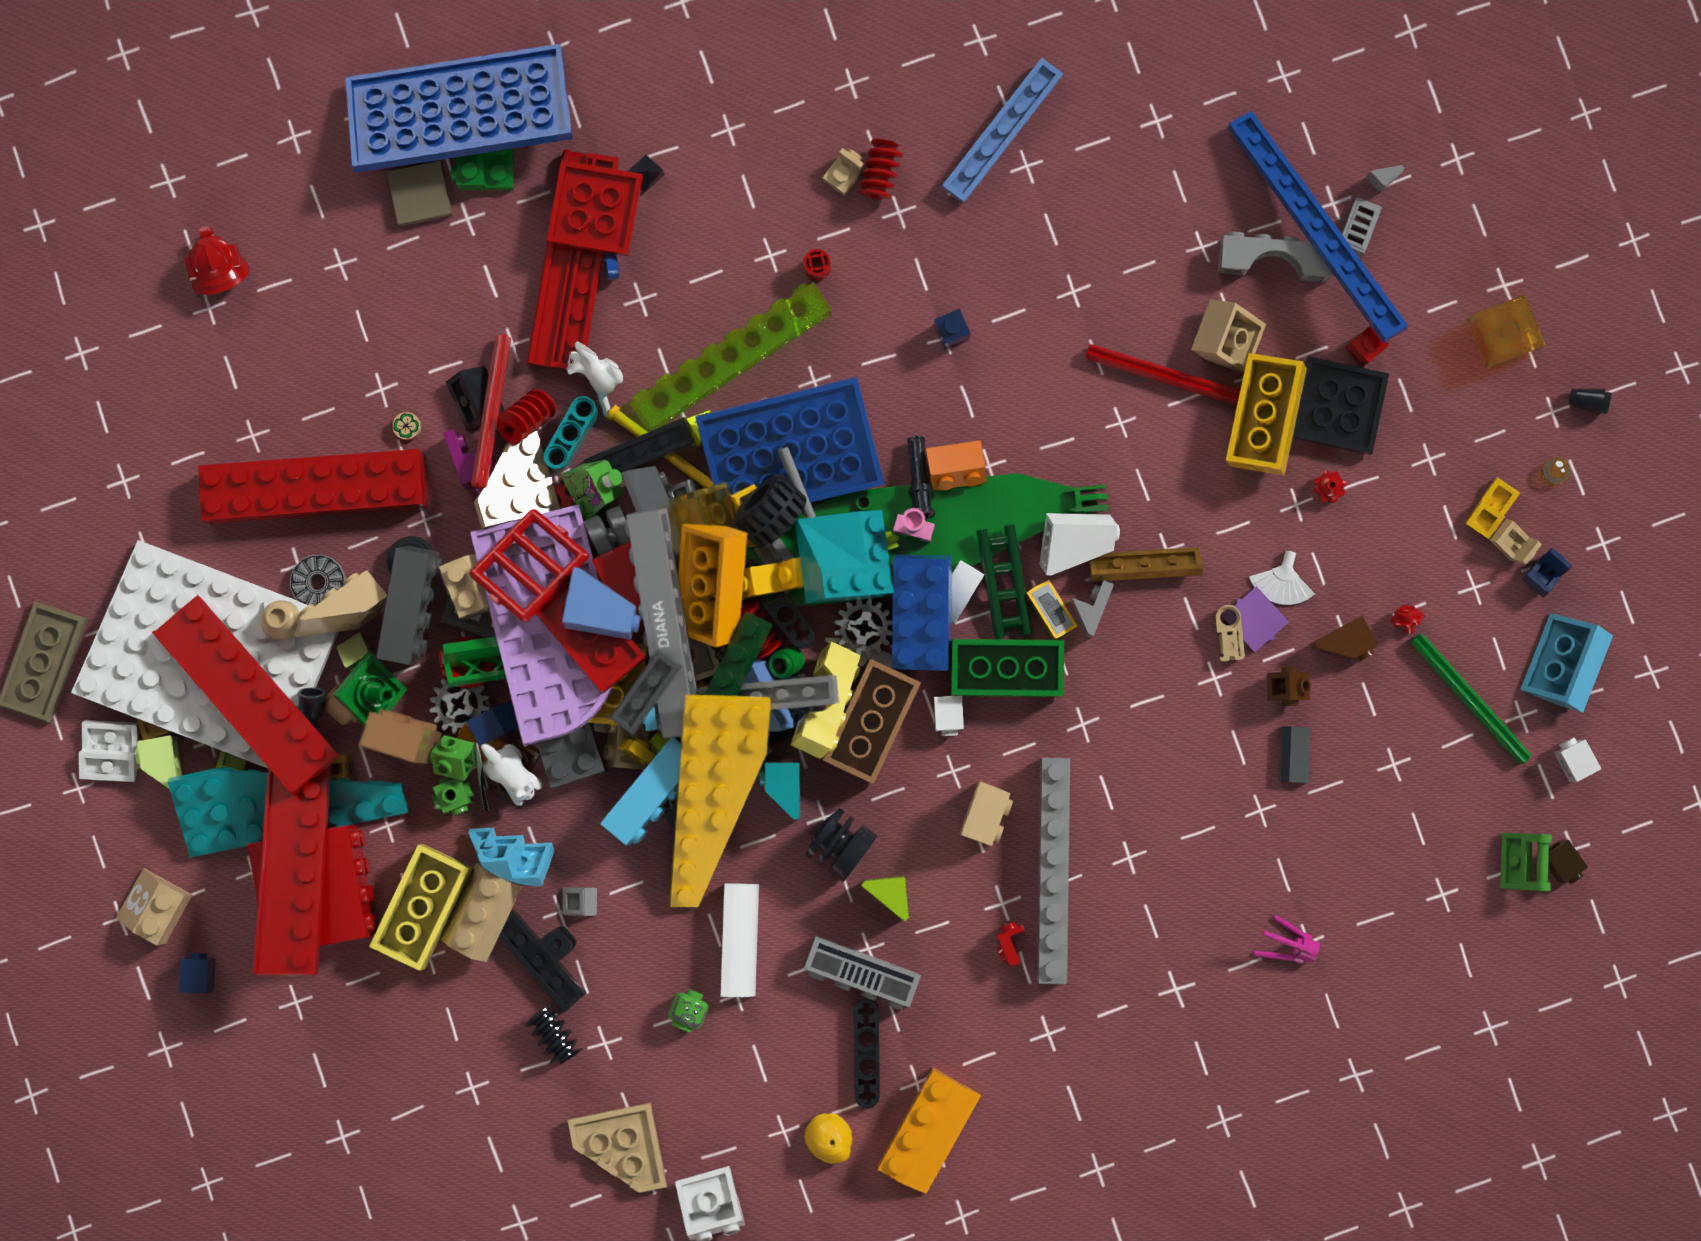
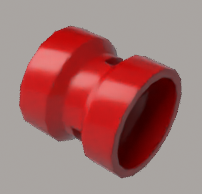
M821 249L810 250L805 255L803 265L806 276L813 281L826 279L831 272L829 255Z

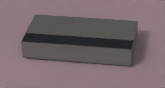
M1282 726L1279 782L1309 783L1310 727Z

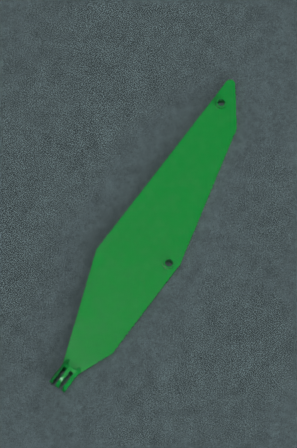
M1014 473L986 476V483L976 486L935 490L931 495V506L935 510V516L925 520L935 524L931 542L920 541V538L905 534L904 536L899 535L900 539L897 540L898 547L888 550L892 582L893 558L897 554L952 556L953 574L960 561L965 562L971 567L981 563L976 530L987 529L988 536L991 537L1005 534L1004 525L1015 524L1017 542L1020 543L1044 531L1046 513L1085 514L1109 511V505L1107 504L1082 507V505L1107 501V494L1080 495L1104 491L1107 489L1106 484L1070 487ZM912 485L860 490L813 505L812 508L816 517L882 510L885 531L892 530L893 533L897 515H904L907 510L912 509V498L908 494V490ZM862 499L869 501V505L865 508L859 506V502ZM801 513V515H800V517H799L798 519H803V518H804L803 513ZM794 523L780 539L794 558H799ZM746 545L745 560L756 559L764 565L754 551L756 546L747 547ZM1007 545L992 547V557L1006 550ZM804 588L793 589L786 594L795 607L855 601L845 600L806 604ZM777 593L761 597L766 601H771L776 597ZM892 593V594H888V595H884V596H881V597H877V598L891 597V596H893V593ZM760 603L759 608H763L765 610V608Z

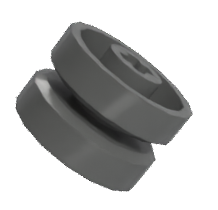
M619 504L606 510V518L611 526L608 529L602 518L598 515L584 521L586 529L600 556L631 541L625 531L627 517Z

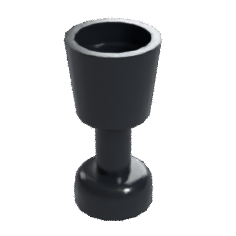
M304 688L298 691L299 708L317 729V719L323 716L326 692L320 688Z

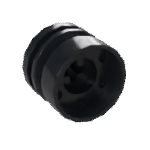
M838 808L835 813L824 820L813 835L805 855L811 859L818 849L821 850L823 854L816 863L821 865L829 857L834 861L829 869V873L844 883L878 835L864 825L854 833L851 832L849 829L854 818L850 816L844 825L840 824L839 820L845 811Z

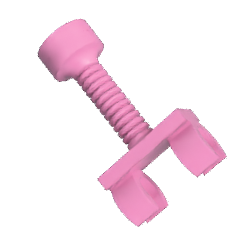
M912 508L907 510L904 515H897L893 533L902 536L904 534L920 538V541L930 543L935 524L926 522L923 512Z

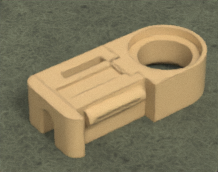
M1224 605L1216 613L1217 633L1221 632L1219 634L1220 652L1224 655L1220 656V660H1242L1245 657L1241 614L1237 607ZM1226 609L1233 610L1237 615L1236 622L1232 625H1225L1220 620L1221 613Z

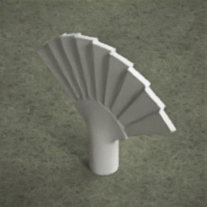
M1285 551L1281 566L1249 576L1254 588L1257 586L1274 603L1292 605L1308 600L1315 595L1294 571L1293 564L1296 553L1292 551Z

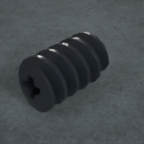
M551 1003L531 1016L525 1026H536L531 1035L532 1037L542 1036L537 1043L538 1046L548 1045L543 1054L544 1056L554 1055L549 1064L561 1065L581 1052L583 1048L573 1049L578 1040L576 1038L567 1040L572 1031L571 1029L561 1030L566 1021H555L560 1012L559 1010L550 1012L549 1009L553 1005Z

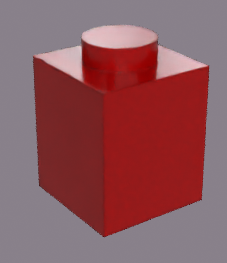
M1369 326L1345 348L1363 368L1389 346V343H1383L1372 327Z

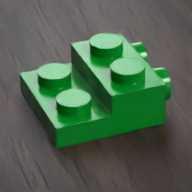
M514 148L456 157V165L451 166L452 182H456L459 190H514Z

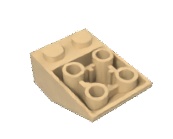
M367 570L360 575L354 573L344 581L345 585L339 590L331 589L321 598L322 602L316 606L310 604L299 613L300 617L296 622L297 626L294 635L298 638L359 629L381 614L387 594Z

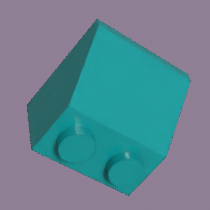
M765 763V769H760V786H765V792L793 819H800V763Z

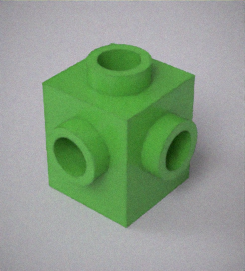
M444 735L430 752L434 774L464 781L477 764L474 743Z
M449 777L439 779L440 785L433 787L435 794L432 795L437 810L442 809L443 813H451L452 816L468 811L467 806L474 803L472 796L475 795L469 780L461 781ZM449 790H453L456 794L455 798L451 801L447 796Z

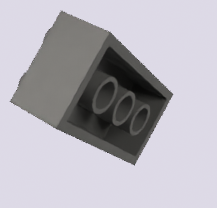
M412 546L396 548L376 659L410 665L421 660V656H425L428 641L424 640L426 629H430L433 617L432 613H429L431 602H435L437 595V586H434L435 575L440 574L439 566H442V559H439L440 552Z
M586 723L576 731L565 736L537 743L551 788H558L607 772L592 723Z

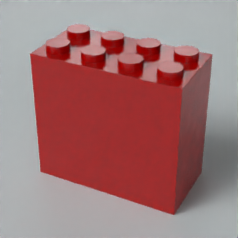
M358 825L327 829L319 946L374 936L376 929L380 925L377 912L373 913L372 902L375 901L374 889L372 885H368L367 874H370V864L368 858L363 856L362 847L366 845L363 830H359ZM263 841L247 844L257 906Z

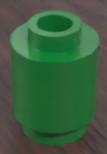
M792 646L774 653L769 660L770 672L781 679L800 672L805 665L803 653L798 648Z

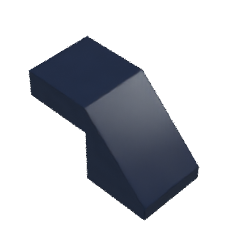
M512 701L494 707L466 721L479 747L502 735L505 737L519 729Z

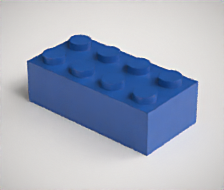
M897 554L893 558L892 669L948 671L951 666L952 556Z

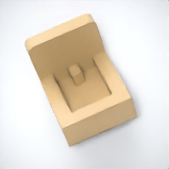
M1509 519L1504 521L1490 539L1509 560L1526 565L1528 561L1533 559L1536 551L1541 546L1538 540L1530 538L1513 520Z

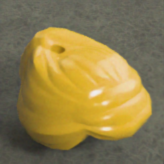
M822 1113L812 1118L805 1129L804 1135L809 1151L816 1158L826 1163L839 1164L846 1161L850 1156L852 1145V1132L849 1125L843 1118L833 1113Z

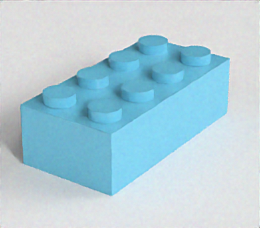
M675 737L670 738L600 823L625 845L638 844L648 833L645 827L649 822H657L664 814L666 809L663 805L668 799L674 801L677 798L681 741Z

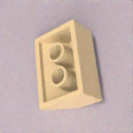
M476 862L440 939L448 947L471 959L487 962L523 886L492 874L483 868L480 863Z

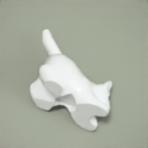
M576 342L575 348L578 352L573 351L569 354L566 370L569 375L579 372L588 378L590 384L597 392L603 415L606 417L610 411L607 396L614 391L617 385L623 382V374L615 362L608 358L598 360V356L594 351L582 343Z
M482 744L481 750L488 758V761L483 765L485 774L491 780L502 784L517 806H521L524 800L531 799L534 796V789L540 790L543 783L540 778L529 772L522 765V755L517 747L508 744L503 749L496 751L493 747Z

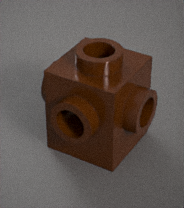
M1281 667V672L1267 673L1268 701H1282V706H1299V701L1310 700L1311 682L1309 672H1298V667Z

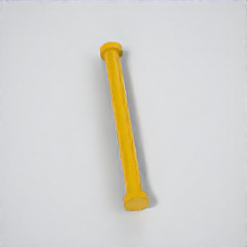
M614 405L606 416L608 420H614L636 437L648 433L620 412V407ZM675 452L664 456L666 460L707 489V494L710 496L714 495L715 489L712 479Z

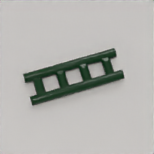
M1015 524L1004 525L1005 534L991 537L988 536L987 529L976 530L994 639L1005 638L1004 629L1019 626L1021 627L1022 635L1033 633ZM1007 545L1009 561L993 564L991 548ZM1011 572L1014 589L998 591L995 575ZM1016 599L1019 616L1002 618L1000 602Z

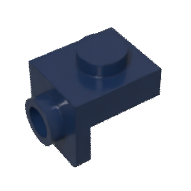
M1551 548L1536 560L1522 580L1543 598L1549 594L1561 576L1571 569L1572 564L1555 549Z

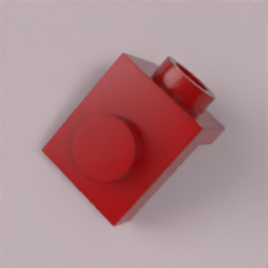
M1015 921L999 927L1001 932L996 934L1000 946L996 947L1002 963L1007 961L1010 967L1021 963L1010 936L1025 930L1023 924L1016 925Z

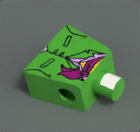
M607 460L581 464L561 474L575 505L579 504L584 521L605 512L624 495L620 485L622 475L618 470L612 469Z

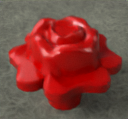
M1325 470L1320 477L1314 479V483L1317 486L1313 488V492L1319 495L1322 502H1327L1329 499V502L1335 503L1339 497L1346 494L1343 488L1347 483L1341 479L1338 471H1334L1331 474L1330 471Z
M1404 604L1394 612L1390 622L1394 623L1395 627H1403L1405 634H1412L1415 632L1414 626L1421 624L1425 614L1421 613V610L1416 609L1415 606Z

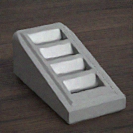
M1356 197L1341 234L1357 256L1361 258L1366 251L1382 207ZM1359 206L1373 211V215L1369 216L1359 212ZM1355 216L1369 221V224L1365 225L1355 221ZM1351 226L1357 227L1366 232L1363 235L1354 230H1351ZM1348 235L1362 240L1361 244L1347 239Z

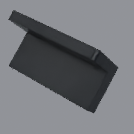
M485 366L461 370L446 381L467 431L475 430L481 426L489 373ZM502 403L499 414L505 411Z

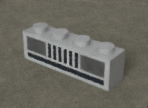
M818 936L815 937L804 969L809 971L808 976L821 981H824L825 977L835 980L834 985L850 991L851 986L862 990L860 995L872 1000H876L877 996L888 1000L887 1005L900 1010L903 1009V1006L910 1008L921 974Z

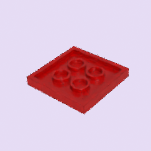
M561 160L546 241L552 244L629 257L643 174Z

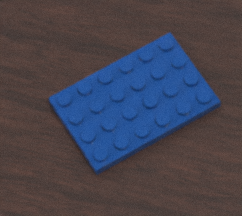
M858 376L695 417L724 523L734 521L725 497L753 484L757 488L765 480L778 474H783L789 480L777 451L787 446L810 502L881 486L885 483Z

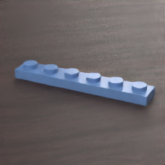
M1041 58L948 177L942 188L964 204L1063 77V73Z

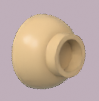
M284 600L268 604L261 614L260 621L263 631L275 640L291 638L294 636L297 626L296 622L300 617L298 608L291 602Z

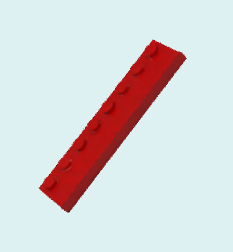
M568 149L563 150L561 159L563 161L616 170L619 169L620 163L619 157L579 153ZM547 242L526 361L527 365L566 370L569 354L573 351L578 352L575 348V343L580 342L588 347L604 252Z
M199 595L195 596L156 631H152L153 635L291 794H297L303 785L311 778L317 777L339 757V754Z
M331 764L317 777L311 778L303 785L297 794H291L268 768L253 969L255 975L317 976Z

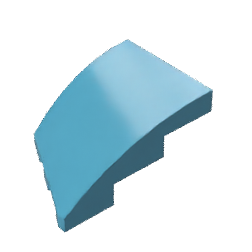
M494 828L469 829L470 838L483 868L500 878L517 884L528 886L543 885L554 854L552 843L525 844L523 835L496 836Z

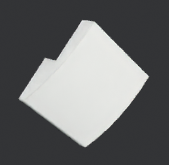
M84 720L82 722V750L79 752V779L135 782L138 764L135 760L134 751L137 748V741H140L138 723Z

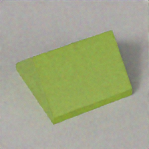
M904 876L866 879L863 881L861 886L902 920L906 921L909 918Z

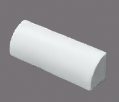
M724 884L721 997L756 996L759 884Z

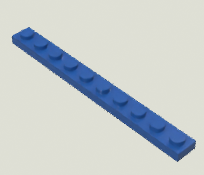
M1250 111L1230 122L1228 125L1230 133L1380 340L1385 343L1404 332L1409 325L1255 114Z

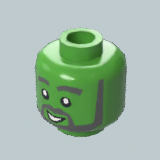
M690 989L687 990L686 994L677 993L668 1012V1017L672 1020L671 1025L692 1033L693 1029L701 1028L709 1008L708 1004L702 1001L703 994Z

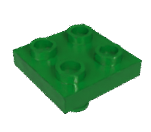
M366 653L334 692L333 696L365 727L370 712L378 714L380 709L391 711L407 689L372 653Z

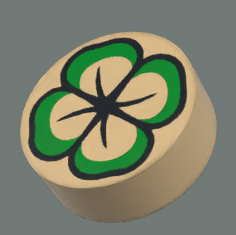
M410 412L400 413L393 421V431L402 440H413L421 432L420 420Z

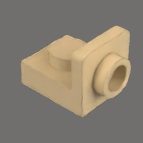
M841 148L839 156L823 176V181L845 196L864 170V163L861 162L863 158L851 149L846 151Z

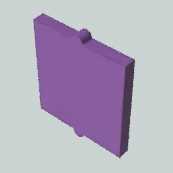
M1257 586L1242 599H1237V604L1234 605L1241 614L1243 641L1254 653L1268 640H1274V635L1289 623ZM1229 610L1222 616L1229 625L1234 624L1237 619V615L1233 610Z

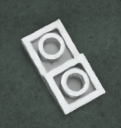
M963 561L959 562L952 574L951 622L953 624L958 620L984 577L983 573Z

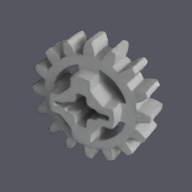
M872 598L867 599L866 603H862L861 599H857V604L854 606L848 601L846 602L848 610L840 609L838 612L843 617L842 619H835L834 622L840 625V629L834 631L835 635H842L838 642L839 645L847 643L848 650L852 651V649H855L859 655H861L862 651H866L868 657H871V650L873 649L881 653L880 644L889 645L890 642L885 637L886 635H892V630L888 629V626L893 624V620L886 619V616L890 613L889 609L881 611L882 602L879 601L874 606L872 605ZM863 609L862 614L857 618H848L854 611ZM872 611L878 614L883 625L874 622L871 617ZM863 620H867L868 626L872 627L871 630H866L865 634H861L860 628L855 626L862 624ZM845 629L853 631L857 637L856 643L850 640ZM873 635L880 636L874 643L866 645V640Z
M442 679L443 687L441 689L434 687L433 689L438 694L437 697L429 699L436 706L429 709L430 712L438 714L434 722L439 723L443 721L442 729L445 731L452 726L453 734H458L459 729L467 724V722L456 723L461 716L468 715L472 719L491 709L485 706V702L490 700V696L482 695L486 689L483 685L478 688H462L460 692L452 693L449 690L453 687H448L447 681ZM474 693L478 700V708L473 705L472 698ZM464 698L463 704L466 705L465 709H458L456 711L457 705L455 700H462ZM443 700L446 702L448 708L446 714H444L442 707Z

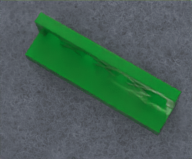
M497 637L442 644V661L448 687L506 679ZM484 662H490L496 666L492 672H484L478 667ZM462 666L469 671L465 676L453 677L451 667Z

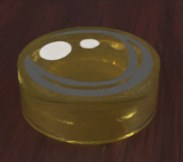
M1554 457L1543 463L1540 475L1546 484L1557 486L1567 481L1570 476V467L1564 459Z

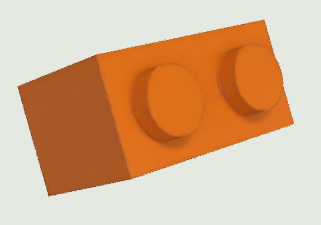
M981 440L926 448L927 466L933 491L986 483V466Z

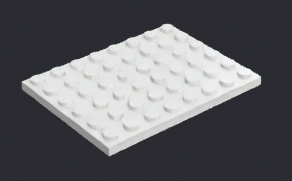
M138 540L71 693L268 769L267 765L159 642L152 631H156L195 596L199 595L299 710L298 691L304 688H316L339 632L298 638L294 635L286 640H275L269 637L262 629L260 620L264 608L278 600L291 602L298 608L299 612L308 605Z

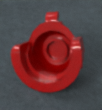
M210 226L200 228L199 234L201 239L195 242L188 257L184 258L189 279L192 281V290L198 294L210 295L221 293L237 286L249 273V265L241 257L237 244L229 245L223 238L215 236L214 230H211Z

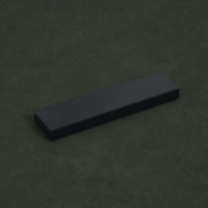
M683 417L586 458L584 461L585 463L607 460L612 469L622 473L638 468L696 442L686 418Z

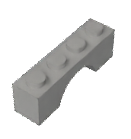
M1229 232L1228 235H1223L1220 240L1218 273L1245 275L1251 265L1258 259L1275 256L1288 261L1296 270L1299 280L1327 282L1332 276V272L1310 242H1301L1297 237L1287 236L1283 237L1282 240L1272 239V236L1267 234L1244 237V233Z

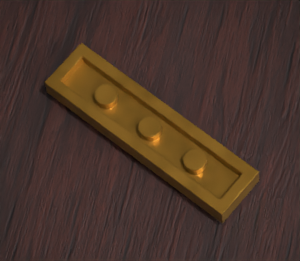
M1199 547L1109 552L1089 560L1091 582L1202 575L1203 571Z

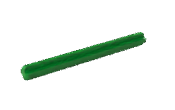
M1422 633L1416 635L1411 640V645L1518 764H1524L1529 760L1531 753Z

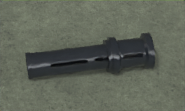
M912 436V438L909 437L907 439L912 485L908 490V494L912 498V508L922 511L925 520L935 516V510L931 506L933 488L928 484L925 437Z

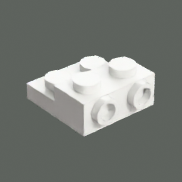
M729 1166L675 1181L687 1236L690 1240L710 1241L713 1239L712 1234L723 1232L725 1236L733 1235L740 1231V1226L745 1225Z

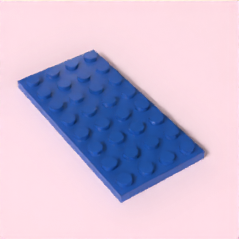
M561 44L345 77L351 159L354 173L573 139Z

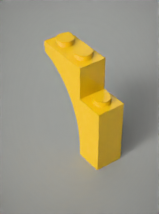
M800 557L775 564L744 569L742 600L804 588Z

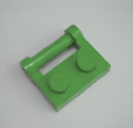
M1502 832L1500 888L1550 891L1548 857L1549 843H1552V835ZM1532 842H1537L1536 882H1531Z

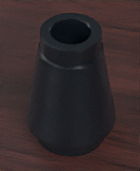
M1572 388L1568 404L1596 415H1600V413L1607 414L1612 393L1606 392L1605 389Z

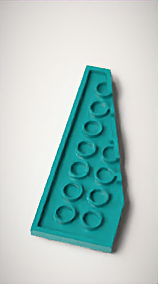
M220 767L168 779L167 783L190 857L244 847L247 844L263 841L268 773L255 769L242 771L234 770L233 767ZM340 777L339 779H330L327 829L408 813L409 807L402 783L372 780L359 782L349 781L350 778Z

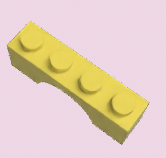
M832 641L820 652L813 675L815 677L837 675L839 703L826 705L824 711H809L797 723L791 746L819 759L828 752L834 751L839 737L836 736L837 731L846 718V713L843 712L845 705L849 703L853 695L851 685L860 672L858 662L861 655Z

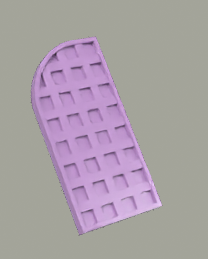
M579 504L543 513L554 525L558 526L560 524L569 533L568 536L588 552L589 559L580 569L598 580ZM519 520L470 532L477 561L479 562ZM535 522L522 533L563 569L575 557ZM515 542L503 553L542 588H545L555 578L551 572ZM496 562L483 573L524 609L536 597ZM485 590L523 745L527 746L565 736L585 725L601 709L612 687L602 694L536 615L528 622H521L502 604L498 606L489 597L490 594Z

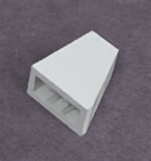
M1046 513L1039 565L1046 575H1054L1114 551L1115 541L1119 540V525L1108 514Z

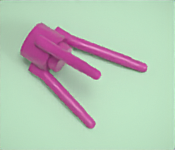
M1274 915L1273 919L1301 938L1296 937L1292 941L1268 931H1263L1262 935L1292 947L1291 953L1295 955L1254 951V956L1294 961L1299 964H1303L1304 961L1313 963L1318 955L1320 943L1312 940L1313 935L1301 931L1286 920Z

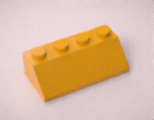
M682 525L678 578L688 638L714 647L731 642L740 624L746 532L726 526Z
M932 1067L878 1163V1170L906 1186L927 1194L981 1094Z

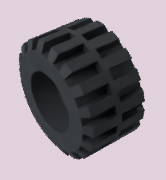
M783 474L772 476L761 483L744 500L735 515L733 524L740 531L746 532L747 538L756 547L763 548L778 540L792 527L803 512L807 498Z

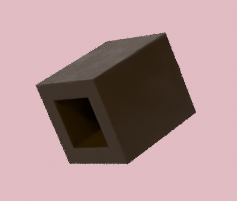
M1561 839L1549 847L1548 869L1558 883L1568 882L1572 884L1584 876L1582 871L1587 869L1588 866L1569 839Z

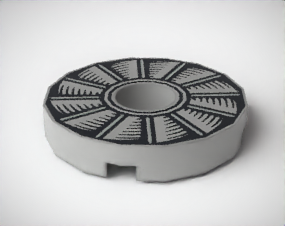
M311 555L302 559L294 567L290 576V588L298 602L316 606L323 601L321 598L333 588L339 590L345 585L346 575L343 568L334 559L324 555ZM316 575H322L325 578V585L320 590H315L311 585V581Z

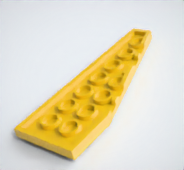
M684 696L670 907H698L766 756L771 706L770 697Z

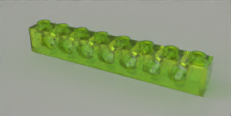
M815 283L800 285L793 291V296L787 300H784V298L777 300L770 306L771 310L763 316L761 313H758L747 321L748 325L740 331L736 328L724 336L725 341L717 346L715 343L707 346L701 351L702 356L694 361L692 358L684 361L678 366L679 371L670 376L668 373L656 380V386L647 391L645 388L637 392L632 397L633 401L630 402V405L646 430L650 432L662 427L831 316L832 309ZM796 305H802L806 308V313L801 317H795L791 314L792 308ZM771 321H781L783 328L779 332L770 331L768 325ZM751 335L758 336L761 339L759 345L756 347L747 346L745 344L747 337ZM728 350H733L738 354L733 362H725L722 356ZM705 365H710L715 369L713 375L708 378L702 377L699 374L700 369ZM682 380H688L692 385L688 392L681 393L677 390V384ZM659 395L668 397V404L663 408L654 406V400Z

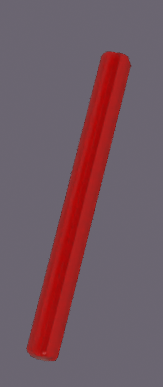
M505 334L496 335L471 480V486L477 489L486 488L488 485L497 430V418L500 412L511 338Z
M1090 344L1087 348L1085 358L1235 406L1238 405L1240 390L1093 344Z

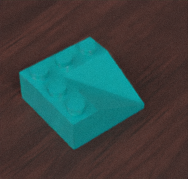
M882 510L797 519L795 528L806 604L869 599L894 593Z

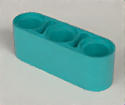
M581 396L572 402L544 452L546 465L555 472H563L570 467L598 417V408L589 397ZM584 404L590 405L592 410L588 416L581 417L578 415L580 406ZM570 428L578 430V436L573 441H567L564 438L565 432ZM556 452L564 453V461L559 465L551 463V456Z

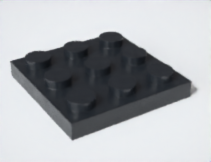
M1308 356L1305 363L1307 371L1292 438L1372 455L1389 373Z

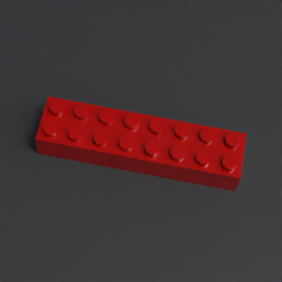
M420 449L198 465L201 521L208 524L428 508L425 453Z

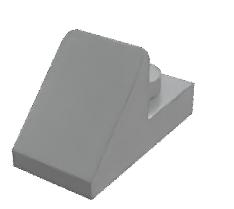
M1103 580L1100 586L1095 585L1089 598L1090 601H1093V605L1074 598L1071 599L1072 606L1086 636L1091 638L1094 636L1114 584Z

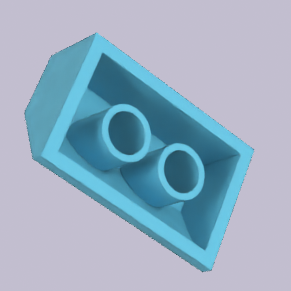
M1550 613L1520 690L1558 706L1583 713L1613 635L1596 624Z

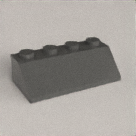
M652 466L622 472L621 475L636 512L667 508L679 575L682 525L685 522L679 523L676 513L680 512L675 498L668 497L666 488L670 487L664 471L659 473L657 468Z

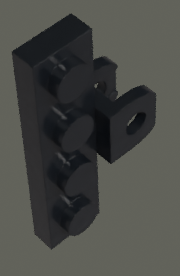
M515 909L511 910L499 938L565 1013L587 993L560 962L575 948L577 940L565 926L555 928L540 939ZM557 939L562 941V946L558 944Z

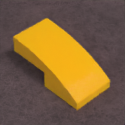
M1496 477L1469 516L1466 524L1490 539L1520 492Z

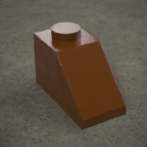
M1361 616L1309 645L1313 650L1347 660L1358 658L1360 662L1373 655L1372 649L1379 644L1365 619Z

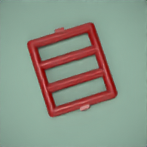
M530 509L470 570L469 575L490 594L489 597L498 606L502 604L521 622H528L572 577L573 568H580L589 559V554L568 536L569 533L560 524L556 526L537 509ZM533 522L575 556L564 569L522 534ZM513 542L517 543L555 576L545 588H542L503 554ZM494 562L536 596L525 609L483 574Z

